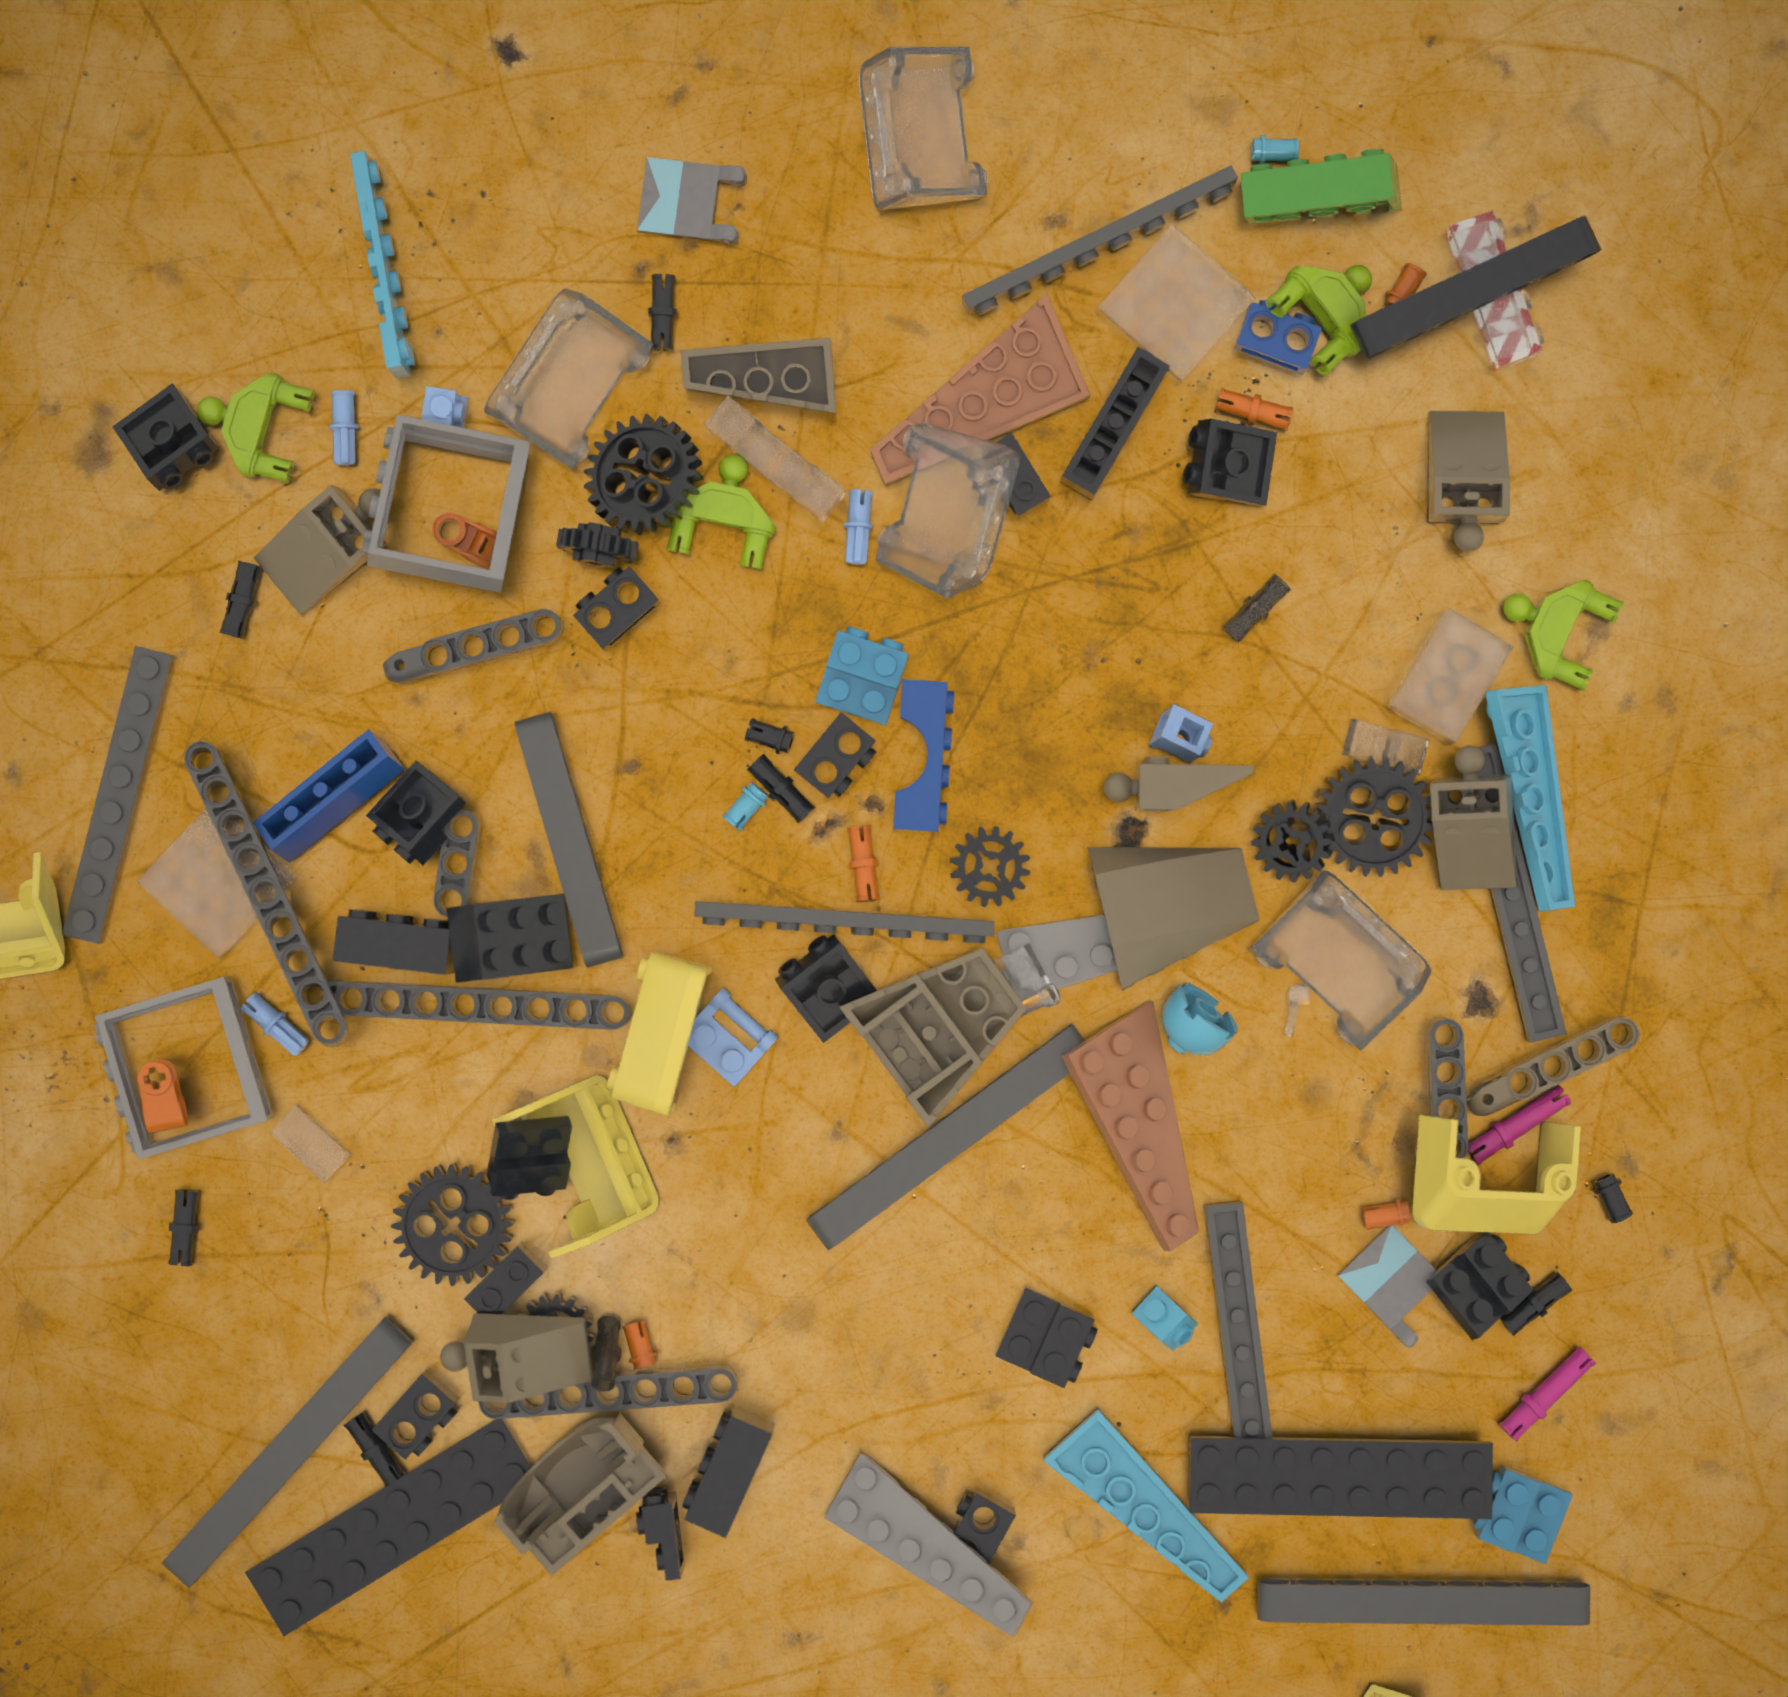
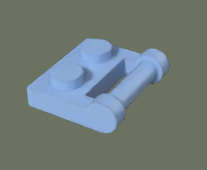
M722 988L696 1017L688 1047L735 1087L779 1036L772 1030L767 1032L729 998L731 994L725 988ZM719 1009L758 1043L752 1051L713 1018V1015Z

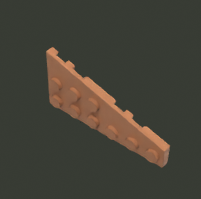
M1047 293L1024 315L1013 322L1006 331L951 377L936 393L925 400L909 417L898 424L870 449L885 485L1090 398L1091 395Z
M1146 1001L1061 1057L1164 1251H1172L1196 1235L1199 1229L1154 1002Z

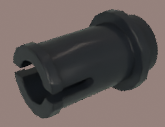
M754 718L750 720V729L747 728L745 741L776 749V754L779 755L781 752H789L795 732L789 731L788 726L784 725L783 728H779Z
M1609 1173L1593 1181L1595 1185L1593 1192L1594 1194H1599L1611 1223L1621 1222L1633 1215L1619 1186L1622 1183L1620 1178H1616L1614 1173Z

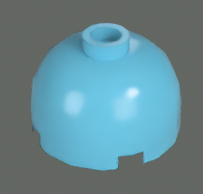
M1188 983L1183 988L1181 984L1177 986L1167 999L1162 1013L1163 1027L1169 1036L1168 1043L1181 1054L1189 1052L1193 1055L1208 1056L1219 1051L1238 1032L1237 1024L1228 1011L1222 1016L1213 1007L1219 1003L1214 997Z

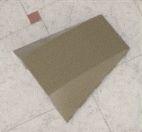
M1088 847L1122 991L1134 985L1135 982L1149 975L1152 976L1164 970L1165 967L1197 953L1198 950L1212 943H1217L1259 921L1242 848Z
M980 948L842 1005L840 1009L859 1035L864 1037L906 1094L907 1100L929 1128L994 1047L997 1046L1025 1012L1027 1007L984 949Z

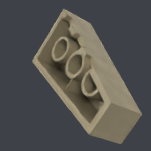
M830 338L680 350L683 388L836 413Z

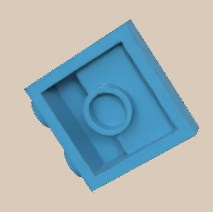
M847 626L846 633L839 630L837 632L815 703L886 726L909 653L902 651L904 647L902 643L883 638L881 644L867 640L869 633Z
M1501 1465L1498 1473L1493 1472L1492 1519H1473L1472 1527L1476 1529L1474 1535L1482 1541L1546 1564L1573 1494Z

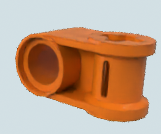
M451 512L443 513L435 519L432 527L433 535L441 545L481 567L490 569L497 531L480 523L476 524ZM447 521H456L460 525V534L454 540H445L441 536V527ZM488 539V542H487V544H486V546H485V548H484L482 554H480L481 551H482V549H483V547H484V545H485L486 540Z
M164 1058L146 1063L138 1073V1084L142 1098L144 1122L148 1133L152 1134L186 1127L188 1125L187 1109L181 1094L175 1066ZM155 1067L158 1073H165L166 1079L160 1082V1086L157 1080L151 1081L149 1074L155 1072Z

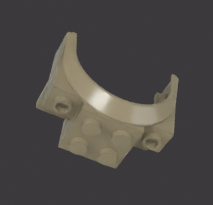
M621 1413L614 1419L597 1417L582 1424L560 1440L516 1482L503 1499L495 1524L522 1555L530 1550L552 1576L667 1476V1473L643 1447L644 1440Z

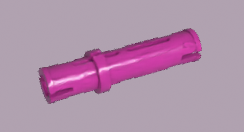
M1559 1084L1554 1086V1088L1502 1123L1499 1121L1493 1123L1491 1130L1468 1144V1154L1471 1155L1478 1149L1484 1148L1472 1158L1479 1166L1502 1148H1511L1514 1146V1140L1566 1106L1571 1105L1568 1095L1566 1094L1556 1102H1552V1100L1564 1092Z
M1578 1346L1530 1396L1525 1394L1521 1398L1523 1402L1499 1424L1500 1427L1517 1442L1518 1438L1538 1419L1543 1420L1547 1416L1546 1411L1596 1364L1595 1361L1589 1358L1590 1356Z

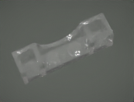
M727 396L704 424L709 433L734 453L741 456L749 465L820 522L823 523L845 496V489L779 440L756 417L731 397Z

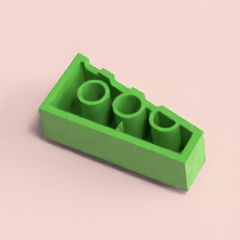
M1370 149L1362 151V157L1347 159L1346 154H1333L1325 156L1324 162L1310 164L1309 159H1296L1288 161L1287 167L1273 169L1271 164L1251 166L1250 172L1241 173L1244 217L1251 224L1296 220L1302 218L1301 212L1308 211L1310 217L1319 218L1330 217L1339 213L1338 208H1346L1347 212H1355V214L1371 213V210L1375 209L1376 205L1388 204L1389 211L1402 210L1398 165L1390 153L1384 154L1383 149Z

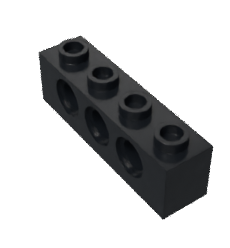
M1137 347L1060 480L1062 483L1091 500L1093 499L1170 367L1169 364Z

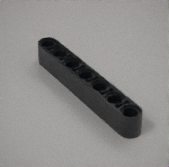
M1585 215L1352 323L1350 328L1365 360L1585 260L1602 249Z

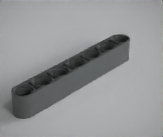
M549 711L515 721L522 753L587 968L623 958L619 937L552 712Z
M724 1364L592 1373L591 1381L574 1385L579 1388L582 1395L581 1400L577 1403L567 1402L563 1398L562 1389L544 1393V1403L539 1406H532L526 1401V1398L507 1403L501 1409L492 1407L489 1402L479 1401L478 1404L481 1412L488 1418L505 1419L721 1403L728 1401L734 1396L738 1387V1376L732 1367ZM717 1374H724L730 1379L731 1388L726 1392H717L711 1386V1378ZM679 1377L689 1378L694 1385L693 1392L688 1395L677 1393L673 1385L674 1380ZM644 1379L652 1381L656 1386V1394L650 1398L642 1397L637 1392V1383ZM606 1382L615 1384L619 1390V1397L612 1401L604 1399L599 1392L601 1384Z

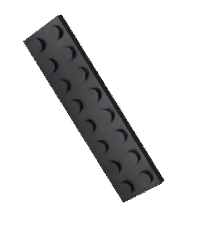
M494 1419L400 1478H397L392 1484L387 1487L384 1486L248 1569L245 1574L282 1635L286 1636L500 1505L511 1488L533 1465L506 1420Z
M1190 1436V1513L1492 1519L1493 1443L1491 1441Z

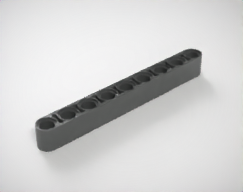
M206 741L194 742L185 751V765L299 1007L316 1040L326 1047H338L346 1041L349 1035L348 1023L260 837L252 824L251 818L222 757L212 744ZM203 752L211 753L213 759L210 766L204 769H197L194 765L197 755ZM219 785L228 787L229 792L225 800L218 803L210 800V792L213 788ZM236 818L243 820L244 829L239 835L229 836L226 834V825L229 821ZM249 852H257L260 855L258 866L251 870L242 868L241 862L244 855ZM270 885L275 887L276 896L270 903L258 902L257 894L263 886ZM280 919H289L292 922V930L285 937H276L273 933V926ZM298 952L307 954L308 964L303 970L293 971L290 969L289 959L292 955ZM313 986L322 987L324 990L322 1001L316 1005L307 1004L305 1001L306 991ZM327 1020H336L340 1024V1032L335 1038L325 1039L321 1035V1027Z
M327 980L345 1016L607 1030L619 1029L625 1026L632 1016V1007L629 1001L618 995ZM309 988L305 993V1001L307 1004L311 1005L307 997L308 991L310 990ZM350 988L357 989L362 995V1003L356 1009L350 1008L345 1003V993ZM387 990H393L399 996V1006L394 1011L387 1010L382 1004V995ZM424 992L432 993L437 999V1006L431 1013L424 1012L419 1006V998ZM461 994H468L474 1000V1010L469 1015L461 1014L456 1008V1000ZM498 996L507 997L512 1004L511 1012L506 1017L498 1016L493 1010L494 1000ZM535 998H543L549 1005V1013L543 1019L534 1017L530 1011L531 1002ZM573 1000H580L586 1006L587 1013L581 1021L571 1019L567 1013V1007ZM610 1002H617L624 1009V1016L618 1023L610 1022L605 1017L604 1010Z
M1074 1024L1069 1025L808 1217L806 1222L827 1250L832 1249L1070 1074L1061 1056L1084 1042L1085 1039Z
M385 1317L173 1549L162 1564L183 1584L190 1588L408 1349L413 1341L392 1321Z
M1261 1579L1258 1580L1257 1619L1265 1622L1581 1626L1590 1624L1591 1585L1581 1582Z

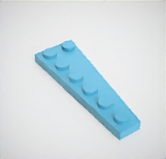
M365 151L350 153L363 232L366 241H370L371 248L367 249L369 267L373 278H377L378 285H374L373 288L375 303L378 306L380 315L384 314L385 319L384 322L379 323L386 368L396 379L411 376L409 366L415 365V358L411 343H408L403 335L402 329L408 328L404 306L398 307L396 293L401 292V284L398 271H391L389 256H394V247L390 233L384 234L382 220L388 219L384 198H377L375 183H381L378 164L376 160L370 161V157Z
M1540 685L1485 691L1487 714L1493 723L1505 775H1511L1513 808L1539 911L1575 907L1547 686Z
M1099 1409L1095 1410L1043 1457L1049 1466L1091 1497L1099 1506L1108 1513H1111L1126 1525L1128 1529L1141 1537L1168 1561L1175 1564L1183 1573L1221 1603L1249 1578L1247 1573L1193 1513L1189 1512L1184 1503Z

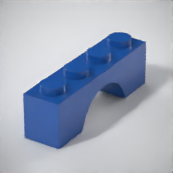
M902 680L900 719L912 724L921 733L927 746L928 758L921 776L910 786L896 791L894 830L938 832L939 824L946 825L947 802H940L941 787L948 788L950 765H942L943 750H951L952 728H945V713H953L954 691H947V682Z

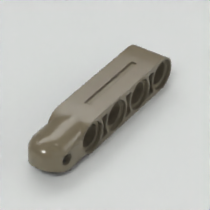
M1613 1016L1602 1020L1508 1066L1500 1075L1477 1085L1467 1097L1466 1103L1474 1115L1487 1116L1517 1101L1529 1099L1630 1050L1639 1041V1027L1633 1020L1625 1017ZM1622 1023L1627 1028L1628 1033L1626 1039L1622 1043L1617 1044L1612 1039L1611 1032L1616 1024ZM1588 1039L1593 1043L1594 1053L1589 1059L1583 1060L1578 1055V1046L1583 1040ZM1555 1055L1560 1060L1561 1067L1556 1075L1548 1076L1544 1070V1063L1547 1058ZM1523 1072L1527 1077V1086L1521 1092L1516 1093L1511 1088L1510 1080L1515 1073ZM1487 1094L1488 1099L1483 1103V1096Z

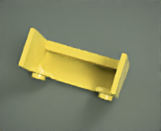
M41 852L33 853L32 879L24 881L19 886V901L0 904V979L54 971L64 964L65 945L57 890Z
M656 951L651 952L649 959L642 957L636 977L637 980L642 981L621 1063L619 1068L612 1067L607 1084V1089L613 1090L612 1098L667 1116L674 1111L676 1104L673 1103L706 977L712 971L711 966Z
M602 1076L590 1077L492 1120L495 1125L497 1122H508L520 1116L522 1120L569 1116L572 1131L567 1152L571 1162L569 1176L581 1203L573 1206L567 1214V1226L573 1240L549 1251L551 1259L590 1245L653 1214L658 1207V1194L618 1100L612 1098L613 1090L607 1089L608 1080Z
M1419 1115L1413 1217L1416 1223L1423 1228L1445 1231L1535 1234L1544 1229L1576 1189L1580 1126L1547 1121L1541 1122L1536 1193L1479 1190L1480 1172L1473 1161L1455 1158L1458 1120Z

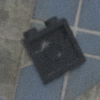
M173 383L113 426V429L147 480L158 491H161L163 488L173 489L183 481V474L194 466L203 467L209 464L214 457L213 452L219 448L209 431L195 415Z
M1212 418L1198 420L1197 426L1191 429L1188 440L1189 446L1194 448L1192 463L1186 465L1183 473V482L1185 485H1188L1187 494L1220 501L1230 500L1259 507L1266 506L1277 432Z
M416 760L366 816L377 825L372 832L388 846L395 841L398 845L393 850L406 862L411 864L416 859L421 865H424L448 839L441 830L466 802Z
M834 934L829 938L826 936L816 938L808 946L809 953L799 961L795 958L786 961L778 970L780 975L775 978L780 989L823 1043L850 1023L840 1009V1006L877 991Z
M569 1116L495 1123L486 1174L493 1197L500 1196L505 1200H513L519 1194L534 1192L541 1196H550L555 1190L566 1189L571 1166L567 1153L572 1131Z
M1483 1232L1472 1237L1426 1280V1283L1471 1340L1480 1338L1500 1317L1514 1310L1533 1291V1288L1528 1283L1530 1275L1527 1270L1519 1264H1513L1505 1254L1507 1251L1505 1242L1497 1235H1490L1489 1232Z
M1024 1287L995 1356L1030 1371V1374L1065 1388L1068 1381L1075 1383L1083 1365V1362L1077 1360L1082 1347L1090 1349L1098 1328L1092 1326L1095 1320L1093 1316L1028 1287Z
M655 1487L642 1497L643 1505L639 1506V1512H636L638 1535L645 1534L646 1545L658 1544V1548H656L658 1571H665V1580H678L682 1577L685 1561L677 1492H667V1487Z

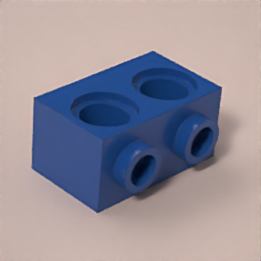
M1260 300L1259 304L1252 302L1247 310L1234 350L1303 375L1308 368L1322 327L1315 325L1316 320L1308 315L1295 313L1294 317L1287 314L1283 317H1277L1271 313V310L1277 306L1276 304L1268 308L1266 300ZM1256 320L1266 321L1270 325L1271 334L1267 337L1255 335L1252 330V323ZM1294 332L1301 334L1306 341L1305 348L1302 350L1292 349L1287 343V335Z

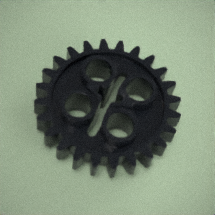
M645 414L642 424L636 417L631 416L629 427H625L620 421L616 422L618 432L612 434L610 431L605 430L604 434L608 441L605 444L595 441L594 445L600 451L599 454L587 456L594 463V468L584 470V474L593 479L584 485L587 491L593 493L588 498V502L597 507L595 513L602 519L606 518V523L613 528L618 525V528L626 534L632 528V531L637 535H642L645 526L651 533L655 534L657 523L659 522L667 529L670 528L669 517L674 515L681 520L683 517L679 508L681 506L693 507L687 499L688 495H698L700 493L692 485L693 482L703 480V476L694 470L703 465V461L694 456L699 449L693 442H690L692 437L687 432L681 431V427L674 421L668 425L669 422L663 416H659L655 422L649 414ZM639 446L637 454L633 458L628 459L630 451ZM672 456L670 464L661 469L663 460ZM620 464L644 475H639L637 478L630 471L615 469V466ZM650 472L657 479L672 481L670 485L662 484L645 475ZM626 481L624 489L615 494L617 485ZM659 490L656 500L648 503L650 494Z
M1371 755L1368 757L1367 766L1364 767L1361 766L1357 759H1354L1353 771L1349 772L1344 766H1340L1342 774L1340 780L1332 776L1328 777L1333 789L1320 790V794L1327 802H1320L1315 805L1316 810H1321L1325 813L1318 820L1321 823H1331L1325 834L1335 837V841L1332 844L1326 845V848L1332 852L1338 850L1335 857L1337 864L1348 859V871L1351 873L1358 865H1361L1363 876L1365 877L1369 874L1371 867L1376 868L1379 877H1383L1384 867L1390 866L1394 874H1398V862L1402 861L1410 868L1412 864L1409 855L1413 853L1422 857L1423 852L1418 845L1420 843H1432L1431 838L1425 834V831L1433 830L1432 821L1427 820L1428 817H1432V809L1426 806V804L1431 802V793L1421 794L1426 788L1427 782L1424 779L1414 783L1413 781L1417 775L1416 770L1413 768L1404 774V763L1401 760L1394 768H1391L1388 756H1384L1381 765H1376ZM1358 787L1368 788L1371 791L1370 798L1364 803L1353 802L1350 796L1354 789ZM1396 793H1402L1408 797L1407 804L1399 810L1391 809L1387 803L1389 798ZM1348 808L1363 814L1372 815L1375 809H1380L1383 817L1406 818L1409 822L1408 824H1399L1392 820L1378 818L1376 824H1371L1368 816L1343 814V810ZM1358 823L1362 825L1364 832L1360 838L1351 840L1344 836V830L1349 824ZM1394 829L1401 833V838L1395 845L1387 846L1381 842V836L1387 830Z
M455 1163L449 1165L447 1174L443 1173L440 1166H436L433 1172L434 1178H431L424 1171L420 1174L421 1186L414 1181H410L407 1184L413 1193L412 1195L404 1193L399 1195L398 1198L406 1205L405 1207L393 1209V1213L402 1217L401 1221L391 1225V1228L402 1231V1235L394 1239L393 1242L395 1244L405 1243L406 1248L399 1256L402 1258L411 1255L413 1260L409 1265V1269L412 1270L421 1265L423 1267L422 1279L433 1272L435 1273V1284H440L444 1276H448L450 1285L455 1286L458 1276L462 1275L465 1283L470 1284L473 1271L480 1278H483L486 1275L484 1264L493 1269L498 1266L497 1261L493 1257L494 1254L499 1256L506 1255L507 1251L500 1243L510 1242L513 1238L509 1234L504 1233L505 1228L514 1225V1221L504 1219V1214L512 1210V1206H501L499 1201L503 1198L500 1196L493 1197L489 1183L485 1185L482 1182L484 1171H480L475 1177H471L469 1165L464 1167L461 1174H457ZM453 1188L461 1194L462 1202L458 1208H450L445 1204L443 1195L446 1189ZM430 1200L437 1204L438 1208L448 1219L459 1218L461 1222L457 1226L458 1229L477 1243L476 1249H473L457 1230L449 1233L445 1229L448 1221L428 1205ZM427 1215L433 1218L436 1225L433 1234L426 1235L420 1232L417 1226L420 1216ZM473 1215H482L487 1219L489 1227L486 1233L477 1234L471 1229L470 1219ZM453 1241L461 1246L463 1253L460 1260L453 1261L446 1257L444 1246L447 1242Z

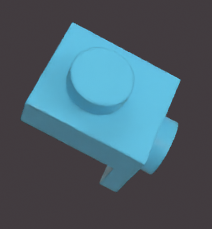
M1157 1286L1132 1313L1172 1351L1186 1344L1191 1339L1194 1328L1198 1325L1193 1318L1185 1313Z

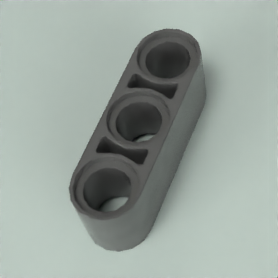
M459 810L443 829V833L448 839L441 845L433 900L436 910L448 917L447 908L443 904V898L447 891L456 890L460 894L462 899L460 906L470 905L472 900L482 823L474 812L468 810ZM461 816H467L473 826L471 833L466 837H459L454 830L455 821ZM455 853L463 854L467 860V867L460 874L453 873L449 868V859Z

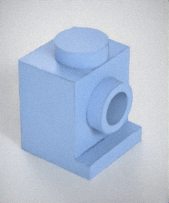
M426 386L421 419L464 428L469 398L460 396L454 390Z
M1173 704L1161 714L1149 746L1154 749L1158 747L1188 763H1192L1198 757L1203 758L1207 754L1212 743L1209 733L1213 723ZM1178 734L1182 735L1185 740H1183V739L1177 737V735H1178Z

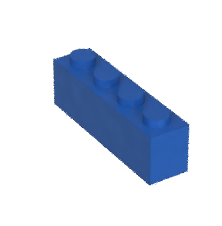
M368 729L252 824L269 848L290 863L399 775L405 768L386 742Z

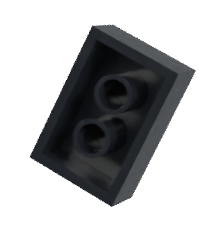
M564 894L447 908L456 983L573 968Z
M349 909L348 916H338L332 961L442 975L454 974L448 920L424 918L423 925L413 924L414 916L386 914V920L376 919L377 912L359 909Z
M735 1405L731 1414L723 1412L713 1435V1438L717 1439L718 1443L715 1448L707 1447L697 1471L703 1475L699 1483L693 1480L684 1498L682 1507L688 1509L684 1520L721 1537H727L772 1437L775 1423Z

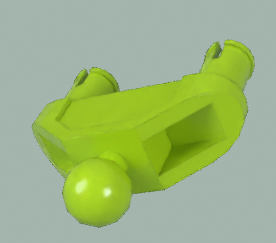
M1353 265L1346 270L1345 274L1317 267L1296 266L1287 273L1286 283L1266 299L1268 308H1271L1274 304L1277 305L1271 310V313L1277 317H1283L1301 299L1328 333L1331 341L1311 358L1313 367L1319 362L1322 363L1315 369L1324 376L1329 375L1331 370L1345 357L1355 356L1361 350L1350 325L1366 317L1365 301L1359 294H1363L1370 288L1373 276L1370 270L1363 265Z
M268 373L233 394L228 408L225 407L221 399L215 396L203 398L197 405V415L200 421L206 425L213 426L221 421L224 422L221 433L242 476L251 478L261 475L288 484L291 475L287 472L279 471L277 468L293 472L294 461L265 454L261 448L274 406L279 403L304 410V412L308 413L312 404L298 397L314 401L315 390L284 382L280 374Z
M729 454L720 461L718 466V472L723 479V483L710 481L697 488L700 491L698 495L689 494L687 497L693 507L681 506L679 508L683 518L680 520L674 515L670 516L673 518L666 550L677 553L679 539L682 538L679 552L680 554L689 555L695 523H699V520L743 529V532L746 533L739 565L749 568L752 553H755L752 567L753 569L762 570L768 538H772V535L775 534L776 526L750 492L745 488L737 487L738 482L746 477L748 465L742 456Z
M1583 579L1541 599L1537 607L1532 605V601L1525 594L1514 593L1507 597L1503 609L1506 617L1511 621H1530L1525 631V637L1538 676L1546 680H1551L1555 677L1583 691L1589 682L1585 679L1591 678L1593 669L1586 668L1563 657L1564 653L1562 650L1579 613L1584 609L1614 623L1620 614L1618 610H1622L1624 602L1595 590L1591 581Z

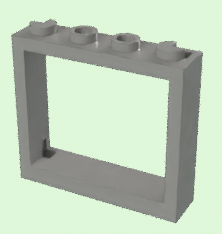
M397 414L394 428L387 427L383 448L390 449L387 461L380 460L376 482L382 483L380 496L373 495L370 504L369 517L375 518L373 530H365L361 552L368 553L367 566L501 593L529 455L530 441ZM405 441L511 462L489 570L382 549Z
M231 976L221 977L95 1016L97 1022L94 1025L97 1034L95 1038L99 1046L104 1045L108 1060L104 1061L105 1072L110 1082L115 1081L118 1096H115V1105L120 1117L126 1118L129 1128L125 1135L126 1141L130 1143L132 1153L137 1154L138 1160L274 1118ZM213 993L250 1114L153 1143L151 1134L148 1133L145 1126L142 1104L117 1022Z

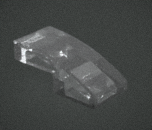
M1351 719L1342 755L1365 762L1372 755L1376 765H1381L1384 756H1388L1391 768H1394L1401 760L1404 763L1403 772H1408L1414 768L1417 775H1420L1429 739L1400 730L1388 729L1361 720Z

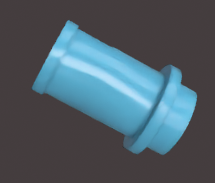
M1260 135V138H1253L1251 148L1252 161H1259V164H1264L1265 161L1296 160L1299 157L1298 138L1266 139L1265 135Z
M753 782L748 787L743 786L741 788L744 792L727 813L723 815V818L732 826H736L739 831H742L744 825L760 806L765 807L767 805L765 800L768 798V795Z

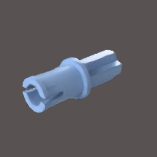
M331 391L332 424L329 425V430H333V462L340 466L353 465L356 462L355 430L359 429V425L355 424V391Z
M861 489L849 490L848 522L844 523V528L847 529L845 561L853 565H862L867 562L869 531L873 530V525L870 524L873 492L864 490V493H861Z
M258 992L253 993L246 1000L248 1004L244 1003L241 1006L240 1010L245 1012L264 1029L263 1034L265 1036L271 1035L292 1055L297 1056L306 1048L309 1042L308 1038L285 1019L286 1013H279Z

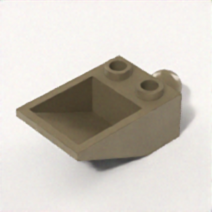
M1429 411V522L1461 523L1454 533L1455 544L1462 551L1473 552L1479 549L1484 541V532L1477 523H1504L1510 515V474L1504 412ZM1442 499H1451L1454 507H1442ZM1480 499H1487L1491 503V507H1479L1478 501Z
M330 485L307 504L254 557L256 562L300 615L306 613L367 562L368 553L361 552L362 548L358 549L356 547L355 540L360 535L364 537L365 530H373V527L366 519L369 517L372 496H380L381 490L370 488L362 492L356 507L340 487ZM337 506L343 511V516L340 520H334L332 517V510Z
M1472 745L1462 747L1455 755V766L1463 774V777L1436 778L1430 783L1432 823L1441 890L1517 887L1512 777L1511 775L1478 776V773L1484 767L1485 756L1478 747ZM1496 788L1499 791V800H1490L1487 796L1488 789ZM1451 790H1459L1462 793L1463 798L1460 802L1451 800Z
M1169 757L1144 758V764L1135 766V780H1131L1128 775L1121 772L1109 775L1104 782V793L1114 802H1123L1131 795H1135L1134 811L1172 812L1253 774L1254 766L1169 764Z
M474 1313L464 1344L458 1341L450 1342L442 1348L440 1353V1361L447 1370L457 1372L463 1370L466 1366L468 1367L473 1401L510 1403L589 1382L593 1377L585 1318Z

